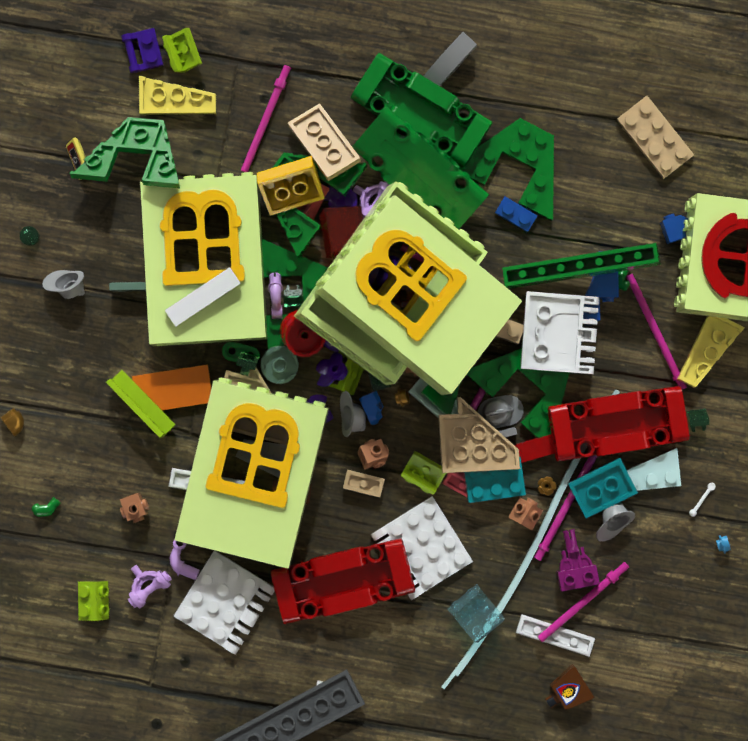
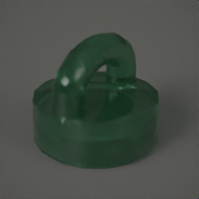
M27 226L21 230L20 240L25 245L32 246L39 241V232L34 227Z

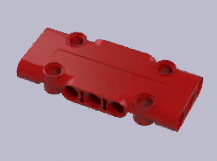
M680 386L642 392H629L587 399L586 401L548 406L549 423L557 462L647 449L652 446L689 441L690 438L683 392ZM651 393L657 398L654 404L649 400ZM576 405L582 408L580 416L574 413ZM658 431L663 435V439L660 442L655 438ZM583 443L588 446L586 454H583L580 450Z
M402 538L315 557L306 562L290 565L289 569L282 567L271 570L272 582L284 624L313 619L321 615H334L374 605L378 601H387L391 598L415 593V586ZM378 549L381 556L373 558L370 551ZM298 567L304 568L306 575L299 576L296 569ZM383 586L388 587L390 594L382 595L380 588ZM306 605H313L315 613H308Z

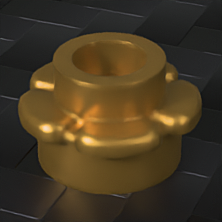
M398 389V393H395L396 403L402 407L410 404L407 389Z
M546 476L538 481V491L541 494L547 496L553 494V491L556 489V482L553 481V478Z

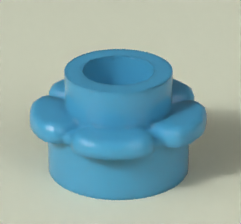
M719 535V540H716L718 550L726 554L727 551L731 550L727 536L721 537Z

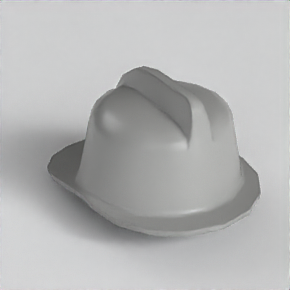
M58 270L47 275L42 283L45 290L58 292L65 299L85 294L84 273L82 271Z
M348 391L342 392L340 397L342 433L344 437H348L351 432H362L365 430L366 414L360 405L352 402Z
M504 395L485 400L480 405L478 413L494 428H500L517 423L522 418L523 405L517 397Z
M621 502L610 506L602 513L603 525L598 529L596 538L599 541H607L614 538L626 525L634 520L635 513L627 511Z

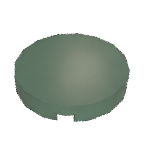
M274 346L264 353L261 358L260 367L262 374L267 380L276 384H284L295 377L299 362L297 356L286 346Z

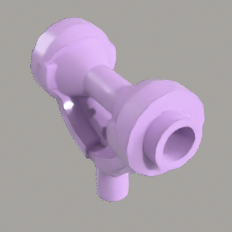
M380 181L379 184L367 187L365 190L358 185L354 187L353 191L361 196L360 214L362 215V220L386 187L389 186L386 181ZM374 194H378L372 205L369 206L370 198Z
M135 565L131 570L136 578L133 580L132 591L129 593L130 598L128 601L134 608L138 607L141 609L146 604L145 601L149 594L156 589H166L171 585L169 582L172 580L166 571L162 572L160 570L157 572L144 571L142 573L140 568ZM152 580V583L149 586L141 590V587L144 584V582Z

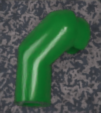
M629 270L618 272L619 290L627 291L630 282L626 281L625 278Z
M53 497L47 505L34 504L32 512L37 517L50 516L61 502Z

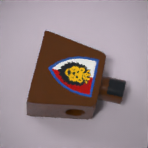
M572 664L550 684L554 693L545 698L550 708L561 703L565 710L595 697L576 667Z

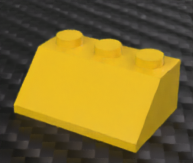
M312 156L257 173V184L270 216L325 199Z

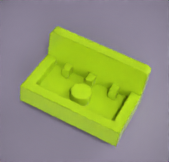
M184 28L172 35L162 36L163 46L168 53L170 66L174 72L184 73L202 64L190 28Z
M414 451L401 477L408 483L419 486L425 493L434 495L446 473H442L441 465Z
M108 581L78 582L79 620L100 621L109 619Z

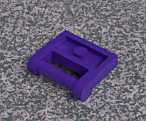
M154 28L127 33L121 36L122 42H125L130 73L164 66ZM133 40H138L143 64L137 63Z

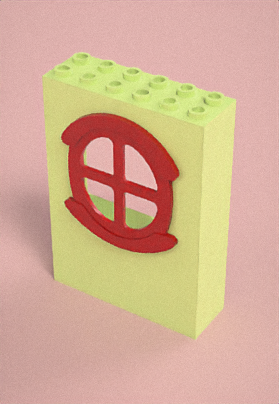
M697 193L685 203V212H687L688 220H684L685 227L683 231H686V237L681 240L680 245L683 254L678 263L681 273L676 282V288H679L678 296H675L674 307H677L676 312L748 321V246L745 254L721 251L719 247L721 241L729 233L744 228L748 230V200ZM719 258L745 262L742 286L730 282L722 274L718 267Z

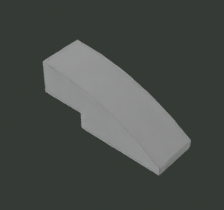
M462 32L430 67L424 77L441 86L474 51L477 44Z

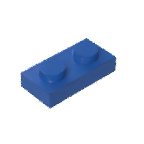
M504 196L495 211V214L525 232L529 231L537 217L536 214Z

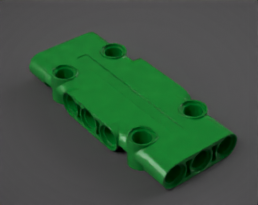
M381 53L376 55L350 97L351 100L368 109L377 117L383 109L376 110L374 105L382 103L384 108L387 106L400 119L410 123L414 131L421 132L435 145L439 146L440 143L446 142L449 148L442 151L462 168H465L493 123L474 111L470 105L461 103L460 99L421 74L410 72L404 65L397 64ZM397 71H402L404 73V76L402 78H396L394 76V73ZM465 110L469 113V116L462 118L459 116V112ZM405 128L398 129L399 132L405 136L407 135Z
M387 106L352 146L356 153L369 163L371 169L381 173V177L389 185L394 182L403 183L408 187L410 193L419 195L424 200L423 203L428 207L438 206L442 211L439 215L450 219L454 223L453 226L458 230L489 195L471 179L467 172L461 171L459 165L424 134L414 131L410 123L400 119ZM405 128L407 135H400L398 129ZM374 157H381L383 164H377ZM463 178L466 181V185H459L457 179Z

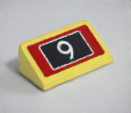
M75 137L67 143L66 148L76 170L84 163L83 159L86 156L80 141Z

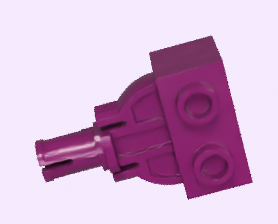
M570 529L569 532L568 530L563 531L566 552L565 550L561 551L562 559L559 570L556 571L559 589L567 591L600 584L596 565L592 564L591 559L585 554L584 547L578 548L575 529Z

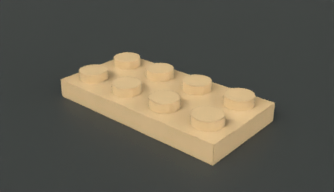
M645 96L617 118L618 123L663 179L694 156L693 152L648 96Z
M320 103L288 122L291 131L307 153L312 156L313 161L328 181L361 162L359 155Z

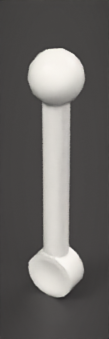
M709 483L707 485L708 489L706 490L704 495L701 497V499L694 507V509L690 510V516H696V511L701 506L705 498L708 496L711 490L715 489L716 486L714 483Z

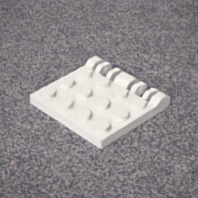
M527 291L520 369L594 374V366L580 365V362L595 363V359L590 357L580 358L581 350L593 352L596 349L593 346H581V342L596 343L597 329L582 328V325H597V320L583 319V312L598 313V308L584 307V304L599 305V297Z
M433 496L371 534L373 540L376 541L388 533L389 536L377 544L402 538L411 573L416 578L413 580L414 585L419 583V586L415 588V593L407 594L411 600L473 562Z
M214 550L174 617L236 655L240 647L227 640L228 637L240 645L243 644L244 641L231 632L234 628H237L243 634L248 635L250 630L239 624L238 621L241 620L248 626L253 627L259 615L247 608V606L250 605L262 612L264 610L262 605L252 601V598L256 594L262 600L269 602L270 597L258 589L261 588L270 595H273L275 589L274 586Z

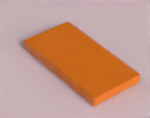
M208 365L132 376V380L161 410L208 404L212 389Z

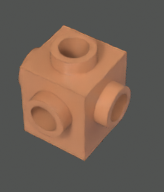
M371 439L359 447L357 453L364 470L371 467L379 468L385 465L389 449L386 444H383L381 439L376 441Z
M140 492L120 499L122 505L120 512L124 519L127 518V521L133 520V523L144 520V515L148 514L149 505L146 499H142ZM134 505L137 508L136 512H134L132 509Z
M519 497L509 518L533 530L543 510L537 507L538 503L530 498L526 501Z

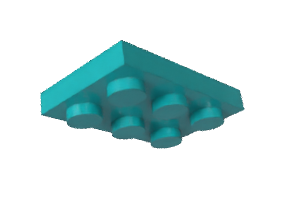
M519 457L520 469L464 472L468 503L526 495L521 457Z
M621 458L568 483L585 518L638 493Z

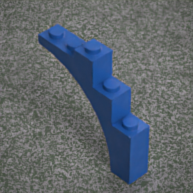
M618 272L593 276L585 296L599 297V305L584 304V307L598 308V313L583 312V319H595L599 322L600 299H602V302H614V299L619 297Z

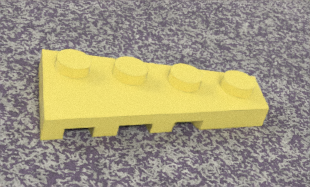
M139 76V114H216V94Z
M707 316L677 380L695 388L745 327L727 318Z

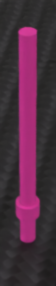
M287 65L283 66L279 78H276L274 91L242 165L241 171L243 172L249 171L281 91L286 87V79L291 69Z
M624 562L614 571L611 570L600 584L538 635V639L541 642L545 641L606 587L619 580V576L629 568L627 563Z

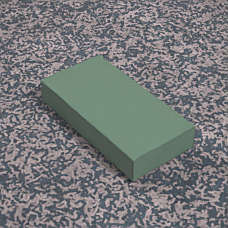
M146 282L109 283V290L112 292L146 291Z

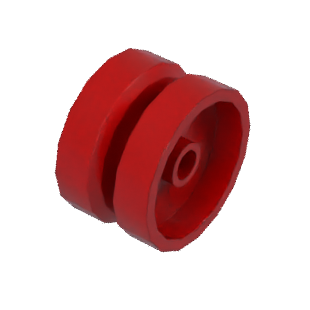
M295 310L283 319L280 326V337L294 355L310 357L317 354L323 348L326 340L295 318L294 315L298 311Z

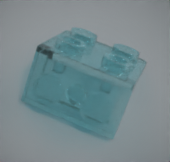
M477 584L467 590L460 599L454 601L447 609L475 643L482 640L504 621V616Z

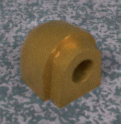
M13 408L0 417L14 437L22 431L24 418L19 410L16 411Z

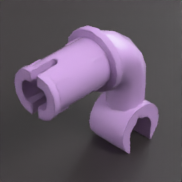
M271 273L269 275L270 284L268 285V291L272 302V319H283L281 305L283 285L281 284V275L276 273V277H274V273Z
M174 539V547L170 554L172 569L178 576L181 574L196 580L200 570L184 564L185 561L180 559L181 550L186 547L187 543H183L179 547Z

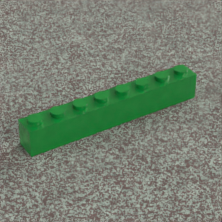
M652 243L503 267L502 270L505 287L513 289L658 266L661 263L658 245Z

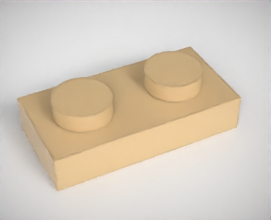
M347 470L343 488L380 497L385 479Z

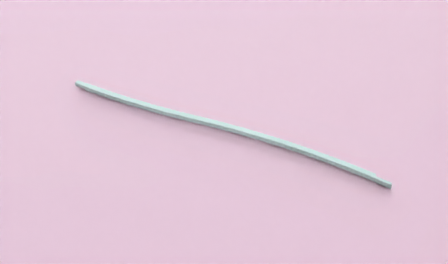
M615 390L612 395H617L620 392ZM583 443L580 447L582 453H584L587 448V445L585 443ZM581 458L572 459L519 570L470 649L441 686L443 689L447 687L455 675L459 676L507 605L528 568Z

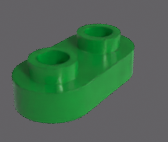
M229 341L222 348L224 358L229 361L247 365L250 359L247 356L248 352L254 353V358L251 359L254 364L260 359V351L251 345ZM230 347L235 348V354L229 352Z

